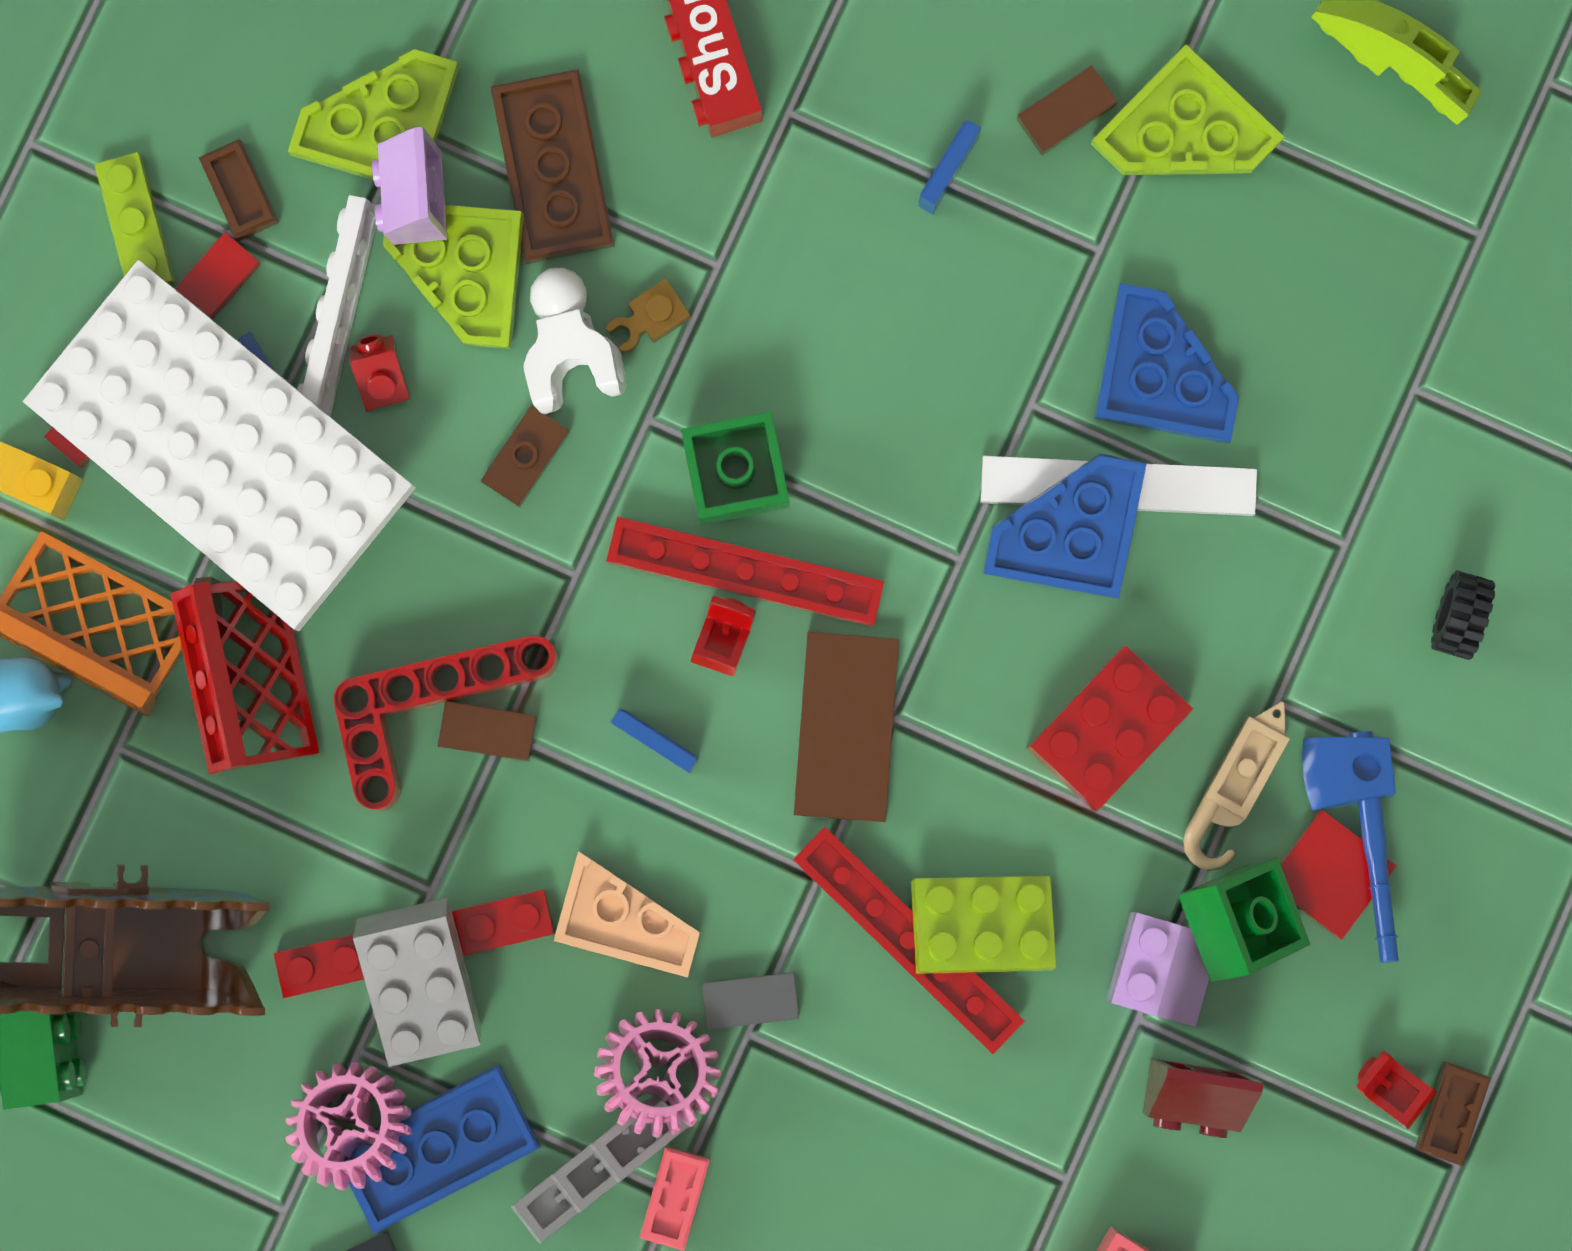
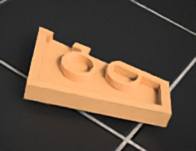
M578 851L554 941L688 977L700 931Z

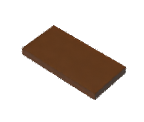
M579 69L491 86L514 210L524 213L521 245L525 263L530 264L615 247Z
M807 632L794 816L886 822L899 639Z

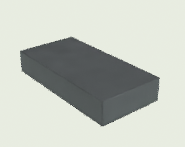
M794 972L702 983L707 1030L799 1019Z

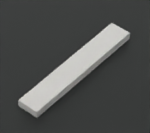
M983 456L980 503L1024 505L1088 461ZM1147 464L1137 511L1254 516L1257 469Z

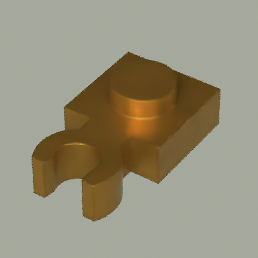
M665 278L628 303L629 308L634 314L630 318L617 317L607 324L606 330L609 335L615 333L618 329H626L630 332L629 340L619 346L621 353L627 354L636 349L640 337L645 333L655 343L689 321L691 315Z

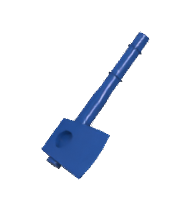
M1372 731L1354 732L1350 734V737L1303 738V776L1312 811L1358 803L1363 848L1369 869L1371 885L1369 889H1371L1377 934L1375 939L1378 942L1380 963L1398 962L1396 941L1398 936L1395 933L1390 893L1392 885L1389 884L1387 842L1381 798L1391 797L1396 793L1389 738L1373 737Z

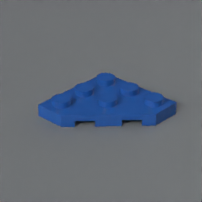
M1123 283L1119 284L1094 419L1229 444L1232 439L1239 396L1230 383L1226 382L1211 361V356L1193 330H1189L1165 291Z
M1098 454L991 527L983 573L1119 599L1147 464L1143 461Z

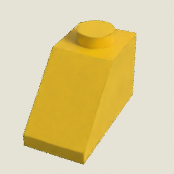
M0 442V492L65 520L83 479L36 456Z

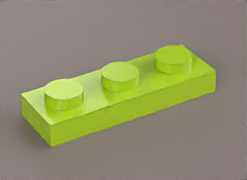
M136 152L94 164L124 277L139 260L169 285H175L173 271L142 156Z

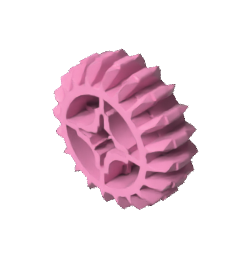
M660 1009L654 1011L652 1023L648 1022L646 1015L641 1011L635 1015L636 1028L629 1021L623 1019L618 1025L621 1035L608 1032L605 1041L611 1048H599L597 1058L606 1064L596 1066L594 1070L595 1077L608 1080L597 1086V1094L599 1096L613 1095L606 1102L604 1109L607 1112H612L620 1107L623 1111L617 1123L621 1126L627 1123L630 1116L636 1119L637 1122L634 1126V1133L641 1134L645 1123H651L653 1137L661 1135L663 1123L667 1124L672 1135L678 1134L680 1131L679 1117L689 1127L694 1126L697 1118L693 1110L706 1114L710 1109V1105L703 1097L715 1098L718 1093V1088L708 1081L717 1080L721 1076L720 1069L706 1066L718 1058L716 1050L704 1052L702 1050L710 1041L709 1035L703 1034L695 1039L692 1036L697 1027L695 1021L689 1022L686 1028L683 1029L678 1026L681 1014L674 1012L670 1022L666 1023L663 1022L664 1014ZM644 1040H665L673 1043L677 1048L669 1052H661L655 1049L650 1042L645 1043ZM631 1048L636 1055L634 1061L639 1068V1074L633 1078L631 1083L624 1086L620 1073V1061L623 1054ZM690 1060L694 1072V1086L691 1094L684 1098L679 1091L681 1085L676 1078V1071L681 1069L686 1061ZM652 1064H656V1070L659 1065L666 1068L671 1064L663 1078V1082H659V1076L656 1081L651 1078L644 1081ZM645 1094H655L664 1103L669 1102L672 1106L652 1107L639 1102L635 1097L638 1099Z
M352 1062L347 1072L341 1064H333L332 1078L323 1071H316L318 1085L313 1087L308 1083L301 1084V1089L308 1095L304 1101L299 1099L291 1100V1105L299 1110L298 1116L285 1118L287 1125L297 1129V1131L285 1137L288 1144L298 1146L291 1154L292 1159L297 1163L305 1162L302 1172L308 1177L317 1175V1183L325 1187L333 1181L335 1188L344 1191L351 1180L354 1187L362 1189L365 1187L366 1174L375 1182L382 1181V1173L379 1167L384 1165L391 1170L395 1169L397 1164L390 1158L394 1150L400 1154L407 1152V1147L398 1141L399 1136L412 1134L411 1127L400 1123L412 1115L411 1109L407 1106H399L406 1098L405 1093L400 1089L392 1090L395 1080L389 1075L380 1078L379 1069L369 1066L364 1071L363 1066L358 1062ZM354 1091L352 1095L348 1094L344 1102L338 1107H326L336 1097ZM373 1096L377 1100L381 1111L380 1131L372 1128L370 1125L369 1117L372 1107L369 1104ZM336 1119L343 1123L345 1121L356 1122L355 1125L365 1132L361 1133L354 1129L352 1131H343L342 1127L333 1122V1120ZM319 1121L324 1123L328 1130L327 1140L324 1144L328 1147L325 1155L321 1152L317 1141ZM359 1145H372L361 1156L343 1162L345 1157L350 1158L354 1149Z

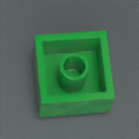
M772 411L681 429L700 526L790 508Z
M1278 857L1239 867L1178 895L1211 983L1252 974L1311 945Z
M19 1011L10 1014H0V1088L3 1110L56 1103L83 1095L82 1086L87 1084V1069L84 1059H78L76 1040H80L82 1035L81 1020L78 1012L40 1014L32 1011Z

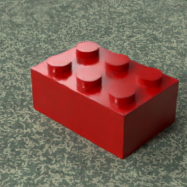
M1125 645L1114 654L1026 749L1092 811H1098L1189 715L1193 708Z

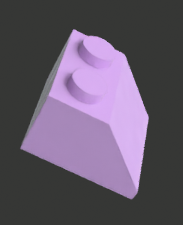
M414 127L379 143V159L372 161L373 180L375 186L381 188V204L375 205V220L378 231L383 232L393 245L447 240L442 152L423 127Z
M1130 912L1106 1001L1196 1027L1209 976L1191 928L1140 913Z

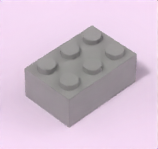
M448 898L358 918L356 920L353 940L388 1067L480 1046L482 1024Z

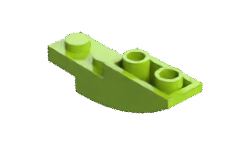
M1321 0L1311 16L1326 34L1334 37L1348 49L1360 64L1367 66L1377 76L1390 66L1406 84L1413 86L1432 103L1439 113L1446 115L1456 125L1470 114L1482 92L1453 66L1460 50L1420 21L1398 9L1377 0Z

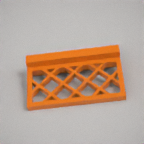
M43 531L40 532L0 596L1 638L146 717L149 716L157 702L155 697L183 653L179 636L159 641L154 619L175 615L172 601ZM46 547L62 554L66 570L40 577L37 561ZM70 559L82 566L72 568ZM32 571L34 579L26 581L27 577ZM90 572L101 575L106 592L80 598L75 576ZM68 578L74 600L48 607L43 585ZM110 581L121 586V588L112 590ZM37 587L42 609L22 614L9 607L19 591ZM131 593L140 596L146 613L120 620L114 598ZM108 600L114 622L88 629L82 607ZM149 602L162 609L151 611ZM77 609L82 631L64 636L55 632L50 615ZM44 617L46 626L38 623L35 619ZM148 621L154 644L128 650L122 628ZM116 630L122 652L106 657H101L94 653L90 637ZM84 639L87 649L73 641ZM172 647L164 659L162 650ZM156 652L160 667L152 681L149 683L134 675L130 658ZM124 660L127 670L114 663Z

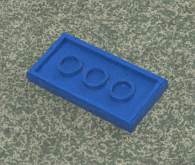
M498 1064L411 1109L412 1115L400 1123L411 1127L412 1134L399 1136L398 1139L400 1143L407 1147V1152L400 1154L394 1150L390 1156L396 1162V1168L391 1170L384 1165L380 1166L382 1181L375 1182L366 1174L365 1187L362 1189L354 1187L351 1180L349 1185L373 1234L534 1152L541 1148V1145L501 1065ZM381 1125L374 1129L380 1131ZM359 1145L354 1149L350 1158L345 1157L343 1162L361 1156L372 1145Z

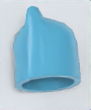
M26 656L0 659V734L13 730H36L45 726L54 717L56 709L62 706L63 698L59 695V692L70 686L71 677L67 674L53 672L40 659Z

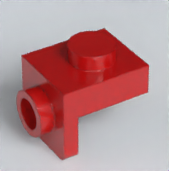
M380 334L368 335L359 339L356 345L349 348L350 365L366 411L410 400L409 390L396 353V343L393 335L382 337Z
M713 596L690 662L734 677L750 635L756 611L736 599H723Z
M1383 1051L1378 1058L1373 1056L1368 1059L1357 1076L1360 1080L1356 1085L1358 1091L1407 1130L1436 1095L1433 1088L1397 1063L1386 1051Z

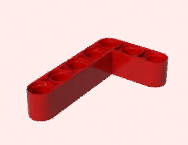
M527 636L353 677L341 682L333 695L334 707L356 800L363 807L378 811L393 807L400 798L401 784L385 716L545 679L556 671L559 663V654L555 646L544 637ZM541 645L546 647L549 653L547 664L539 670L529 669L525 663L526 652L533 646ZM490 656H498L502 659L504 670L499 678L487 681L480 673L481 664ZM452 666L458 672V683L452 690L441 691L436 685L437 673L444 667ZM408 677L413 683L412 696L406 701L397 702L393 699L391 687L397 679ZM363 687L368 694L367 706L362 711L353 713L347 706V696L353 689ZM366 732H373L378 739V749L374 755L364 758L357 750L358 738ZM383 777L388 783L389 792L383 801L375 803L367 795V786L373 778Z

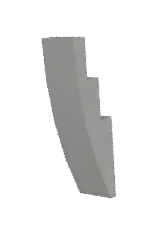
M655 1094L643 1102V1104L652 1107L672 1106L669 1102L664 1103ZM630 1116L626 1124L621 1126L616 1123L514 1203L511 1208L538 1244H540L615 1184L626 1178L689 1126L679 1117L680 1131L678 1134L672 1135L667 1124L663 1123L661 1135L653 1137L651 1123H645L641 1134L634 1133V1126L637 1120Z

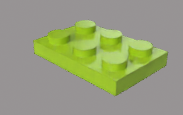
M1050 876L915 878L911 881L916 974L1052 971L1056 969Z

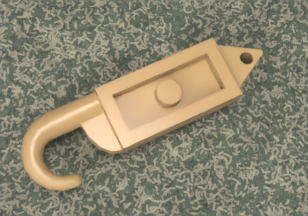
M1284 702L1274 705L1254 718L1246 717L1203 795L1200 805L1186 828L1183 839L1184 851L1187 857L1198 868L1208 871L1220 870L1227 866L1234 858L1235 852L1233 850H1228L1219 858H1209L1202 853L1200 842L1211 822L1219 826L1232 827L1240 825L1247 818L1290 740L1285 736ZM1274 710L1279 711L1280 715L1278 718L1273 717L1272 712Z

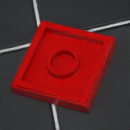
M1319 810L1280 864L1296 907L1335 937L1342 940L1372 900L1371 889H1369L1371 886L1369 869L1363 848V840L1326 812ZM1387 859L1389 877L1396 868V865Z

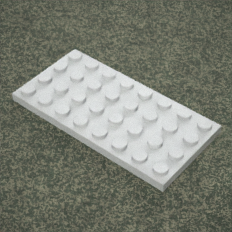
M139 260L22 401L297 631L302 629L416 489L407 479Z

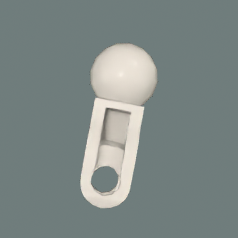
M564 267L550 268L539 274L531 286L530 292L531 305L535 314L541 319L536 320L538 337L536 343L530 348L526 356L524 372L532 402L542 414L555 412L561 408L563 404L562 380L567 372L577 365H589L597 387L611 397L623 394L627 388L622 354L619 347L609 338L594 330L591 316L583 312L587 299L586 287L582 279L574 271Z

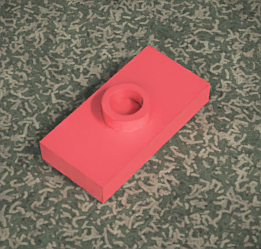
M669 1146L665 1147L639 1238L682 1251L685 1250L710 1158Z

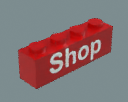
M667 0L671 14L664 16L671 42L680 40L685 55L677 58L685 85L694 83L698 99L691 100L698 126L707 125L712 138L762 122V109L727 1Z

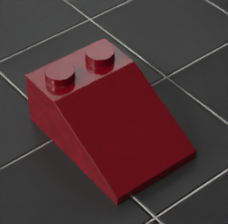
M1151 1058L1143 1114L1154 1118V1127L1181 1131L1182 1123L1200 1125L1199 1134L1227 1138L1228 1130L1242 1131L1262 1094L1264 1083L1240 1072Z

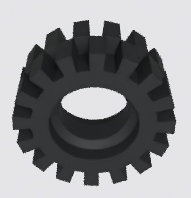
M1458 570L1451 575L1450 582L1445 587V594L1441 597L1439 611L1436 612L1435 616L1436 623L1433 625L1432 633L1434 634L1431 638V648L1433 650L1466 660L1473 658L1474 653L1479 649V642H1482L1484 638L1485 627H1488L1489 624L1488 617L1494 605L1491 603L1495 598L1494 589L1496 586L1494 581Z

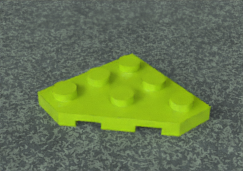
M1186 44L1092 140L1091 145L1122 175L1252 173L1285 137Z
M417 49L411 50L398 57L399 60L376 73L372 71L343 86L342 91L321 102L317 100L303 107L296 123L288 153L296 158L373 180L372 161L379 159V143L414 127H423L436 143L458 74L459 63Z
M445 205L447 240L393 245L384 235V248L399 263L421 293L446 320L463 344L512 349L524 213L522 211Z

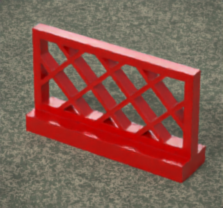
M237 581L209 584V582L196 583L171 593L209 775L319 754L293 628L273 611L270 610L266 616L250 603L253 595ZM245 591V593H244L243 596H241L240 594L237 593V592ZM222 594L236 605L227 622L215 613L212 595ZM243 612L261 625L252 641L234 628ZM268 631L278 638L281 643L282 652L277 661L259 647ZM228 637L246 650L237 667L224 656L222 646ZM253 656L271 670L262 686L244 673ZM278 676L290 685L292 696L287 705L269 693ZM238 682L256 695L246 712L234 702L232 691ZM263 701L280 714L271 731L254 719ZM287 721L299 729L303 747L292 748L279 738ZM248 727L266 740L257 755L246 756L242 736ZM272 747H275L277 750H279L275 752H270Z

